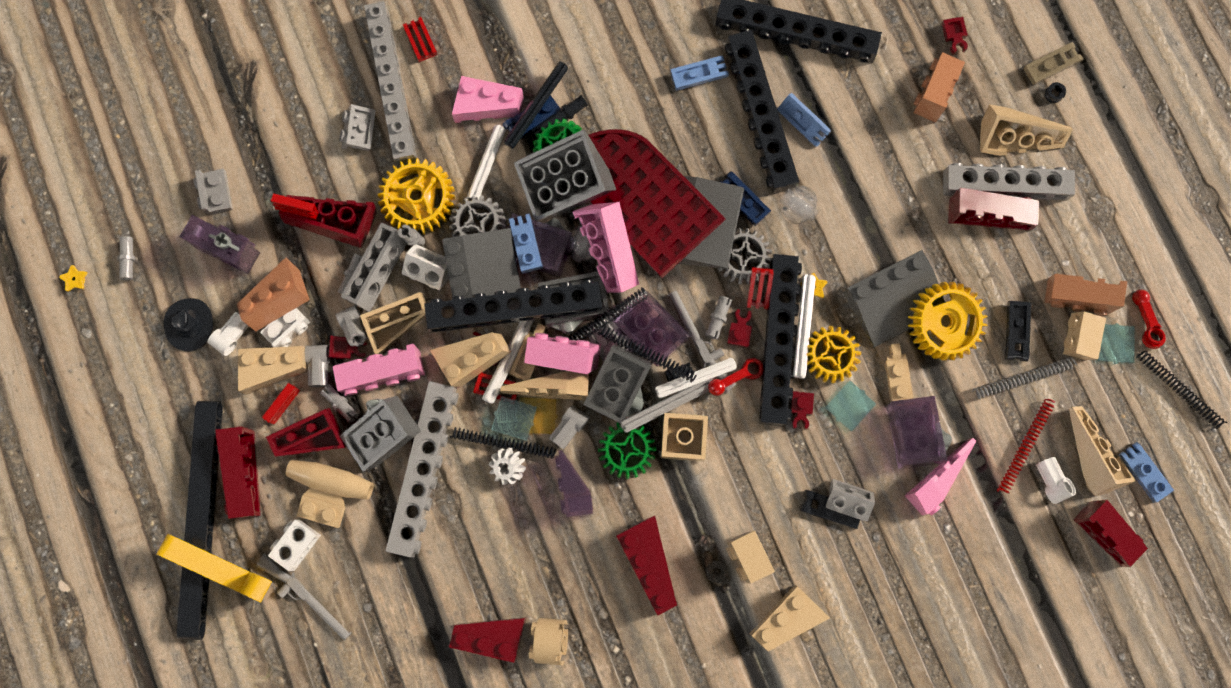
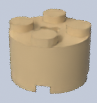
M539 618L537 622H532L531 636H534L533 645H530L529 659H534V662L537 664L563 666L565 661L561 660V657L566 655L568 646V629H564V624H568L567 620Z

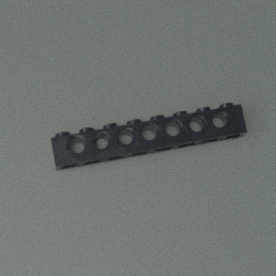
M721 0L715 26L722 30L731 29L739 31V33L752 30L753 35L759 36V38L764 40L773 39L782 44L798 45L802 49L811 48L823 54L832 53L845 59H857L861 63L874 62L882 32L747 0ZM734 15H740L742 18L736 19ZM758 19L762 23L757 24L753 20ZM779 24L782 28H775L773 25ZM793 29H799L801 33H796ZM817 33L821 35V38H816L813 34ZM833 38H838L841 40V42L837 43L833 40ZM853 43H858L861 47H855Z
M749 30L728 36L727 44L724 45L727 57H731V72L737 77V91L739 94L742 93L744 99L742 100V107L745 113L748 112V126L755 135L754 146L756 150L760 151V165L762 170L765 169L767 177H765L768 189L771 188L773 194L795 189L800 181L753 32ZM745 54L747 58L742 59L738 55ZM750 72L753 74V77H746L744 73ZM757 91L759 96H752L750 92ZM756 110H763L765 115H758ZM767 128L771 131V134H764L761 129ZM773 147L777 150V153L772 154L767 148ZM779 166L783 169V172L777 173L773 167Z
M773 254L770 269H773L774 275L766 319L764 371L762 374L759 424L784 427L787 425V421H791L792 410L788 409V403L793 397L790 379H794V367L791 366L792 358H795L796 346L793 345V337L797 336L798 326L794 325V319L798 317L799 304H796V296L800 295V283H797V276L801 275L802 263H798L799 256ZM780 275H789L791 281L783 282ZM779 295H787L789 302L782 303L779 300ZM777 316H786L788 323L781 324L777 320ZM781 335L785 337L786 344H778L776 336ZM774 357H782L785 364L783 366L776 365ZM774 377L782 379V387H776L773 384ZM778 398L782 403L781 408H774L771 405V400Z
M584 280L577 285H572L570 282L561 283L559 287L550 288V285H542L537 287V290L519 288L513 293H507V291L502 290L488 296L485 293H478L472 295V298L454 296L448 301L431 299L429 303H424L429 333L601 312L602 309L599 283L593 282V280ZM580 293L584 299L581 302H576L573 300L572 295ZM553 296H559L562 298V303L555 305L550 299ZM537 298L541 304L538 307H532L529 301ZM511 301H516L520 306L516 310H511L507 305ZM495 304L498 309L493 313H489L486 311V306ZM472 306L476 309V312L470 316L464 313L465 308ZM446 309L454 311V315L451 318H444L442 313Z

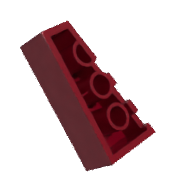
M286 195V197L315 204L319 212L315 220L283 211L278 213L285 224L362 248L377 210L374 202L358 203L353 200H347L346 202L335 201L330 198L322 200L315 199L314 197Z
M242 426L216 429L223 490L226 500L224 509L228 519L261 516L255 431Z
M654 515L616 537L657 616L677 606Z

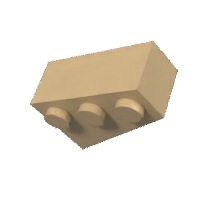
M305 347L238 349V392L245 395L260 388L271 386V384L308 372V365L305 361Z

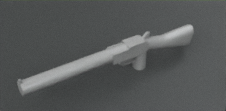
M677 291L671 292L667 296L671 297L704 362L703 367L716 364L714 360L724 356L722 349L714 350L710 342L703 341ZM705 343L711 345L713 352L709 353ZM725 373L717 378L722 380L728 377V375ZM735 383L725 388V395L736 386Z
M265 553L262 555L256 567L285 583L277 591L280 597L284 598L288 593L295 600L302 599L344 641L351 635L352 632L349 633L304 588V585L295 578L294 572L290 576L280 570ZM292 589L299 598H294L289 591Z

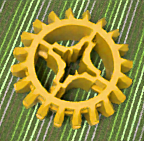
M829 326L827 331L824 327H821L820 334L814 331L812 333L814 338L809 337L810 345H807L809 352L806 353L807 358H809L807 366L812 365V368L808 371L809 373L817 372L815 375L816 379L823 375V382H827L829 377L831 383L836 382V377L840 382H843L844 376L847 378L852 376L850 371H857V367L854 364H860L861 361L855 357L860 356L861 351H855V349L860 345L859 343H852L855 336L847 337L849 334L848 330L842 334L841 327H837L835 332L833 326ZM830 339L838 340L844 346L838 347ZM823 340L824 353L816 357V346L818 342ZM829 352H839L834 358L832 356L825 357ZM848 352L847 364L841 369L840 356ZM826 362L835 371L827 370L819 363Z

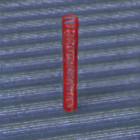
M1044 399V403H1042L1038 414H1036L1034 421H1032L1033 425H1030L1029 432L1026 433L1027 436H1024L1025 439L1022 440L1023 443L1020 444L1019 451H1016L1017 454L1014 455L1015 458L1012 459L1013 462L1010 463L1011 466H1009L1005 477H1003L1004 481H1001L997 489L998 492L1001 490L1008 494L1010 493L1002 487L1012 490L1011 487L1006 486L1004 483L1011 486L1014 485L1005 479L1016 482L1007 475L1017 479V476L1009 471L1019 475V472L1011 468L1022 471L1013 464L1023 467L1022 464L1017 463L1015 460L1025 464V461L1017 456L1027 460V457L1019 453L1029 456L1028 453L1021 449L1027 452H1031V450L1022 445L1033 449V446L1026 444L1024 441L1035 445L1034 442L1027 438L1037 441V439L1028 434L1039 437V435L1032 433L1030 430L1041 434L1039 430L1033 427L1043 430V428L1034 423L1045 426V424L1036 419L1044 423L1047 422L1045 419H1049V417L1040 412L1051 415L1048 411L1052 412L1051 408L1055 407L1046 401L1055 403L1054 400Z

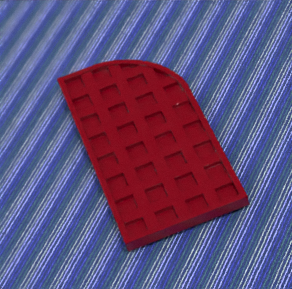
M622 129L602 130L588 135L608 167L616 187L615 191L590 202L592 204L620 203L629 244L661 278L668 274L726 220L665 156L642 135Z

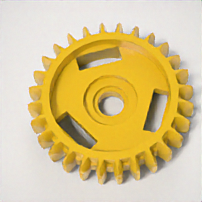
M416 158L415 164H412L410 159H408V165H404L400 161L401 167L399 169L393 165L395 172L387 171L386 173L389 178H382L385 186L379 185V189L383 192L378 193V197L383 199L378 201L379 206L383 207L380 211L385 215L384 217L387 221L391 220L390 224L392 227L397 225L398 230L399 228L403 229V225H408L417 231L421 229L424 235L426 234V228L433 232V225L440 228V220L447 222L444 215L451 216L452 214L448 209L454 208V204L451 201L456 200L455 195L451 194L455 192L454 187L451 186L452 181L447 179V172L442 173L443 169L441 166L436 168L434 162L428 166L426 159H424L422 164L418 158ZM418 173L419 176L399 184V181L404 177ZM436 189H442L443 196L440 206L434 208ZM414 190L421 191V198L412 200L410 198L411 192ZM399 206L413 216L412 220L400 217L394 212L395 209Z
M940 282V285L932 284V288H925L926 294H918L921 300H913L917 305L916 308H910L914 315L908 316L909 319L913 320V323L909 324L908 327L914 328L910 335L917 336L913 342L921 343L918 349L925 350L924 354L932 355L934 359L944 361L947 359L955 360L956 357L963 358V354H971L970 349H977L974 343L982 342L979 335L986 334L982 331V327L988 326L986 323H983V319L988 316L982 315L981 312L986 307H979L983 300L975 299L978 293L971 292V288L964 287V284H956L955 282ZM949 294V301L936 306L932 305L936 298ZM968 314H969V315H970V325H969L968 332H967V334L965 335V329H966V324H967V319H968ZM944 315H948L950 318V324L947 327H943L941 324V318ZM928 330L942 341L939 347L929 338Z

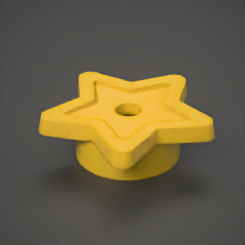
M71 265L68 273L60 275V278L65 281V290L69 292L73 288L84 289L87 272L78 271L74 265Z
M812 273L811 275L815 277L816 286L814 296L824 298L823 288L827 281L819 280L815 273Z

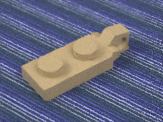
M538 323L534 333L529 331L528 335L525 336L509 375L523 381L531 379L537 365L524 363L527 338L534 336L535 333H545L546 326Z
M900 343L891 344L888 346L890 356H886L885 362L891 404L913 402V391L906 354H901Z

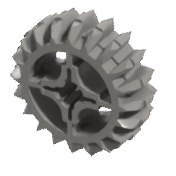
M472 195V201L464 198V205L458 202L459 210L453 209L452 213L455 216L449 218L452 222L449 228L454 230L452 232L453 237L466 235V233L486 232V227L492 220H494V225L491 231L506 229L505 224H503L506 218L501 216L504 213L503 209H498L499 204L497 202L492 203L490 197L484 201L483 195H480L479 200H476L475 195ZM474 209H484L490 213L479 214ZM469 212V220L461 227L464 216ZM473 216L480 221L482 230H480L479 226H476Z
M738 228L733 244L742 242V246L739 249H733L730 260L738 264V270L732 267L730 263L728 269L718 268V270H726L723 277L726 278L730 274L732 276L730 282H734L735 278H738L739 285L742 284L743 279L746 280L747 284H750L751 271H745L746 265L760 262L756 268L769 269L770 266L767 263H771L772 258L768 255L772 253V250L765 249L769 246V242L762 243L764 236L761 235L757 238V231H754L751 235L748 228L745 229L744 233ZM749 243L757 248L760 255H757V252H753L749 248ZM745 248V256L747 258L744 261V264H742L743 259L741 253H743V250ZM756 274L755 282L759 280L760 274Z

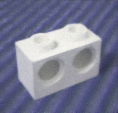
M417 244L413 245L406 253L401 274L437 290H440L448 281L449 275L444 256Z
M301 520L290 521L284 528L283 532L285 533L281 539H277L270 547L271 552L268 556L288 571L296 570L321 536ZM299 529L304 532V537L301 541H298L295 536ZM286 547L291 552L288 559H285L282 555V551Z

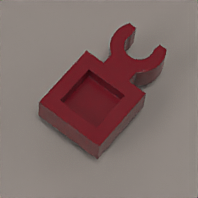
M964 17L943 20L941 24L945 41H952L950 47L952 55L957 52L956 46H960L962 52L965 53L968 49V44L963 39H966L968 34Z
M737 309L735 313L737 323L731 322L727 344L748 348L752 326H748L746 323L751 319L752 313L748 311L747 317L741 318L739 315L740 309Z
M330 337L329 358L350 360L351 354H355L359 358H365L366 353L358 351L360 346H350L346 337ZM364 341V344L361 346H367V342Z
M793 391L791 410L793 414H796V418L792 421V428L796 429L797 422L802 421L804 423V430L808 429L809 420L806 418V415H813L814 393Z

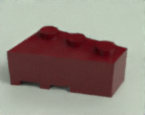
M326 408L266 436L275 457L347 447L340 437L342 431L331 408Z
M1108 500L1090 501L1073 519L1121 567H1131L1148 549L1143 543L1144 540L1132 530Z
M527 617L458 623L454 625L449 648L515 663Z

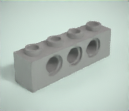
M384 223L380 224L341 295L343 299L370 312L407 244L399 236L397 229Z

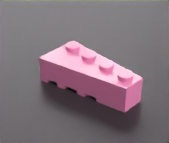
M414 344L406 345L407 350H398L397 348L388 350L386 356L374 354L367 357L365 362L362 359H356L333 366L337 391L345 396L357 394V390L373 391L377 390L379 385L395 386L399 384V381L406 379L408 382L417 381L420 379V376L425 375L421 352Z

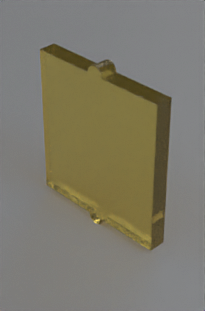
M519 397L520 417L518 409V422H522V411L524 413L528 410L526 407L521 410V403L526 404L534 413V416H532L533 419H530L528 412H526L529 422L528 424L527 422H523L522 425L520 424L522 429L517 433L552 434L555 430V421L558 418L556 415L557 399Z

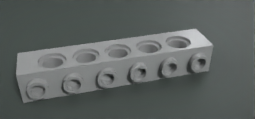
M952 163L943 171V195L953 196L962 187L1020 198L1069 200L1075 195V170H1067L1066 167L1046 169L1044 166L1025 168V166L1017 165L1009 168L1000 164L984 167L983 164L963 166L962 163ZM963 176L969 177L971 183L964 181ZM984 177H988L991 180V184L987 183ZM1005 177L1009 178L1012 184H1008L1005 181ZM1026 178L1030 179L1033 185H1029L1026 182ZM1047 179L1051 180L1054 186L1049 185Z

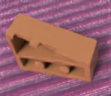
M943 52L938 59L934 58L929 68L932 70L930 76L926 75L921 85L924 90L922 94L918 93L913 105H916L913 113L936 123L947 108V101L954 91L953 88L959 79L965 62Z
M285 258L237 303L241 320L254 331H258L310 299L300 270Z
M1054 274L1048 278L1044 303H1049L1052 307H1070L1075 312L1090 311L1094 315L1105 317L1124 307L1127 281H1120L1116 285L1105 283V279L1098 278V282L1083 280L1084 277L1063 274Z

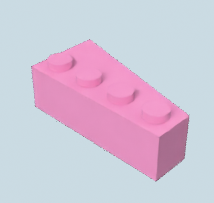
M620 203L593 204L572 211L575 219L579 218L582 236H586L589 241L591 256L599 264L596 268L607 293H620L639 285Z

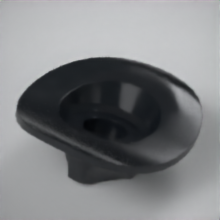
M195 298L182 299L172 304L164 316L163 327L166 338L176 349L185 352L195 351L203 347L213 330V316L207 304Z

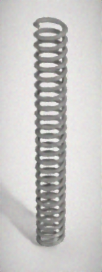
M1072 357L1065 358V360L1053 362V364L1050 363L1049 365L1041 366V368L1029 370V372H1022L1017 374V376H1010L1005 378V380H998L993 382V384L982 385L981 388H973L972 392L976 390L978 399H981V396L985 398V394L989 397V393L990 395H993V392L997 394V391L1001 393V389L1005 391V388L1009 390V387L1013 389V386L1017 388V384L1018 386H1021V383L1025 385V382L1029 384V380L1033 382V379L1037 381V378L1041 380V377L1045 379V375L1046 377H1049V374L1053 376V373L1057 375V372L1061 373V370L1062 372H1065V369L1069 371V368L1072 370L1073 364L1070 359L1073 360L1075 365L1077 363Z

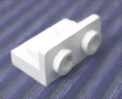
M295 308L268 324L260 333L271 343L272 347H289L292 339L297 334L300 335L306 331L310 321Z

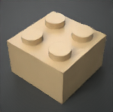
M664 413L661 458L704 462L706 457L708 416Z
M755 531L748 532L727 543L729 546L726 548L731 560H736L739 566L736 568V571L741 581L743 580L751 584L775 572Z

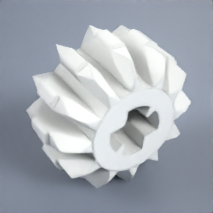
M502 448L498 450V453L492 455L493 461H490L488 465L493 469L489 474L496 475L495 481L501 479L502 485H506L508 482L514 484L523 477L522 472L526 470V467L521 465L525 459H519L520 451L513 454L512 448L506 450Z

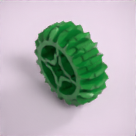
M555 119L553 125L548 122V127L546 129L541 127L542 133L536 134L538 140L533 141L535 146L532 149L533 153L581 131L582 128L572 120L568 122L566 119H563L560 122Z
M617 422V430L609 426L611 434L603 432V436L607 440H599V444L605 446V448H598L599 453H605V455L599 457V460H607L608 462L603 465L604 469L612 466L609 473L612 475L617 470V478H621L622 472L626 473V479H629L630 472H633V476L637 478V470H640L642 474L646 473L643 465L648 468L652 466L647 459L655 460V456L649 454V452L656 451V447H649L655 440H647L651 432L648 431L643 434L642 432L645 428L643 425L640 426L639 430L635 428L629 432H624L621 424ZM629 433L625 442H611L617 435ZM635 435L643 441L645 452L640 451V449L635 448L633 445ZM629 440H631L630 449H633V452H629L625 460H623L624 451H621V448L626 447ZM609 448L620 453L619 465L611 459ZM630 457L643 458L639 464L633 467H625Z

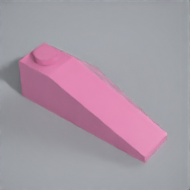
M974 438L966 440L905 495L921 515H933L941 508L939 504L945 499L976 443Z

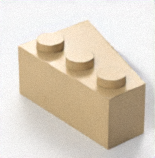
M416 293L360 315L375 354H382L426 317L424 307L426 300L423 293Z
M493 332L430 350L449 384L455 387H462L512 352L503 336Z
M793 586L749 634L769 652L830 619V617L798 586Z

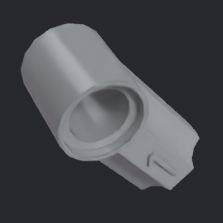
M356 305L337 313L336 318L345 333L349 345L358 347L364 344L367 336L362 326L361 314Z
M329 345L305 347L309 387L318 388L328 385Z
M572 404L562 417V422L549 439L564 450L575 434L579 433L586 425L590 417Z

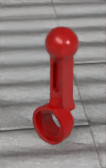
M1137 290L1133 293L1132 300L1138 306L1147 330L1142 335V342L1150 349H1159L1166 341L1165 333L1161 330L1162 326L1158 323L1149 302L1150 294L1146 290ZM1150 333L1157 334L1160 341L1153 340Z
M750 358L743 363L741 370L722 380L713 379L710 381L708 390L712 395L720 396L724 393L726 387L743 378L756 380L763 374V364L756 358ZM755 363L759 368L758 373L751 374L747 368L748 364Z

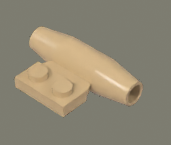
M291 460L286 468L287 477L309 487L304 495H302L297 516L335 528L340 527L346 507L343 497L368 500L373 492L374 484L349 471L321 463Z

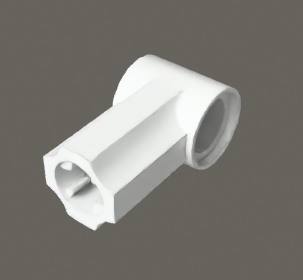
M235 312L222 328L215 330L210 335L208 343L223 356H227L236 348L237 340L249 326L241 320L240 314Z
M1055 457L1041 461L1036 465L1046 484L1045 493L1053 504H1057L1076 494L1074 484L1064 476Z

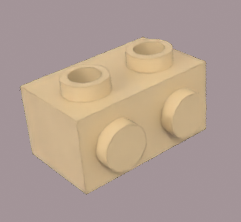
M1088 312L1071 313V317L1068 320V332L1064 341L1063 354L1082 360H1098L1106 318Z

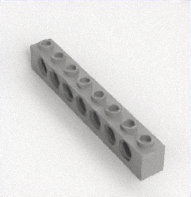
M384 1L364 5L393 159L398 167L400 166V161L404 165H408V159L414 164L417 155L389 11Z
M431 381L428 383L418 422L421 432L414 437L385 552L407 557H415V554L420 552L422 541H419L421 532L424 533L427 525V520L424 519L426 511H430L432 505V498H430L431 490H435L438 477H435L437 468L440 469L443 456H441L442 447L447 445L448 435H446L447 427L452 425L454 415L451 414L453 405L456 406L459 393H456L457 389L453 386ZM443 401L445 403L444 410L436 412V403ZM433 422H438L440 425L439 430L431 433L430 425ZM433 443L434 451L426 454L424 451L425 445ZM422 464L429 466V471L426 475L419 473V467ZM417 485H422L424 489L423 494L416 497L414 495V488ZM412 506H416L418 509V514L415 518H411L408 515V510ZM410 527L413 535L410 539L406 540L403 537V531L405 528Z

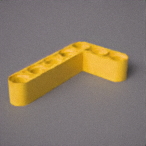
M170 534L166 535L156 553L258 602H262L272 581L242 569Z

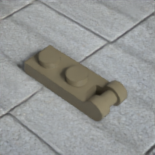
M1073 42L1025 65L1023 70L1033 86L1084 60L1081 54H1077L1076 46Z

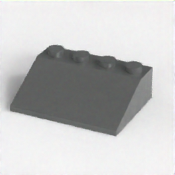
M581 130L514 162L535 222L548 221L616 190L608 167L585 130Z
M684 176L726 220L678 264L728 269L744 188L704 178Z
M511 228L442 239L452 297L464 296V298H472V295L478 293H485L488 296L502 290L507 291V293L516 292V289L521 288ZM511 301L507 305L511 310H516L520 306L516 301ZM495 304L486 306V311L489 313H493L498 309ZM472 306L464 310V313L469 316L476 312V309Z
M920 250L851 285L843 294L873 348L912 329L908 325L913 323V320L909 319L908 316L914 315L910 308H916L917 306L913 300H921L918 295L919 293L926 294L925 288H932V284L939 283L923 250ZM944 297L936 298L932 305L936 306L944 303Z

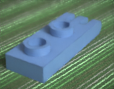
M718 56L671 69L670 73L675 90L678 91L728 77V71H722L727 68L726 64L722 63L724 57Z
M792 93L777 108V111L816 147L821 143L819 140L823 141L826 136L824 134L828 135L831 132Z
M530 213L525 214L527 223H523L522 216L517 217L519 225H515L514 218L509 219L522 274L543 268Z
M1135 442L1132 445L1134 450L1128 447L1125 450L1126 453L1121 452L1119 456L1152 502L1157 503L1173 492L1174 489L1142 446Z

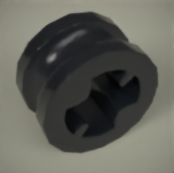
M1059 82L1052 83L1045 91V98L1050 103H1058L1066 95V87ZM1054 89L1057 90L1056 92H1059V95L1057 97L1054 96L1055 93L1052 94V91Z

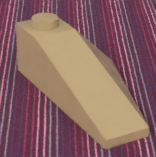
M989 104L981 122L980 152L1002 156L1007 155L1009 152L1018 151V153H1025L1026 150L1039 149L1041 151L1064 148L1073 129L1069 126L1011 108Z
M560 372L501 386L500 392L501 394L585 401L588 396L589 373Z
M1082 406L1071 407L1069 413L1087 489L1094 496H1099L1135 482L1120 456L1116 458L1110 451V442L1098 435L1099 429L1084 408Z

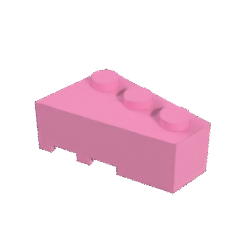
M461 76L452 111L454 122L461 123V121L466 120L480 121L485 118L514 117L521 111L524 99L522 88Z
M535 333L534 336L527 338L524 363L588 374L598 369L601 344L585 340H569V338L562 336L551 338L545 333Z

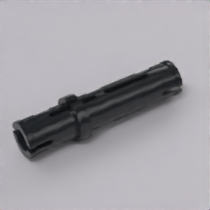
M580 95L569 104L562 105V109L531 129V133L536 137V134L542 133L541 127L546 129L548 122L553 125L555 119L560 122L563 119H573L575 114L588 106L586 100Z

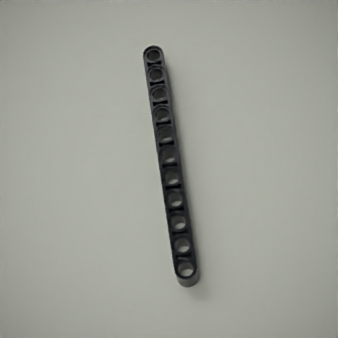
M197 401L194 415L184 541L212 554L219 466L215 430L222 428L223 406L221 401ZM183 566L177 638L179 640H202L206 630L210 579Z

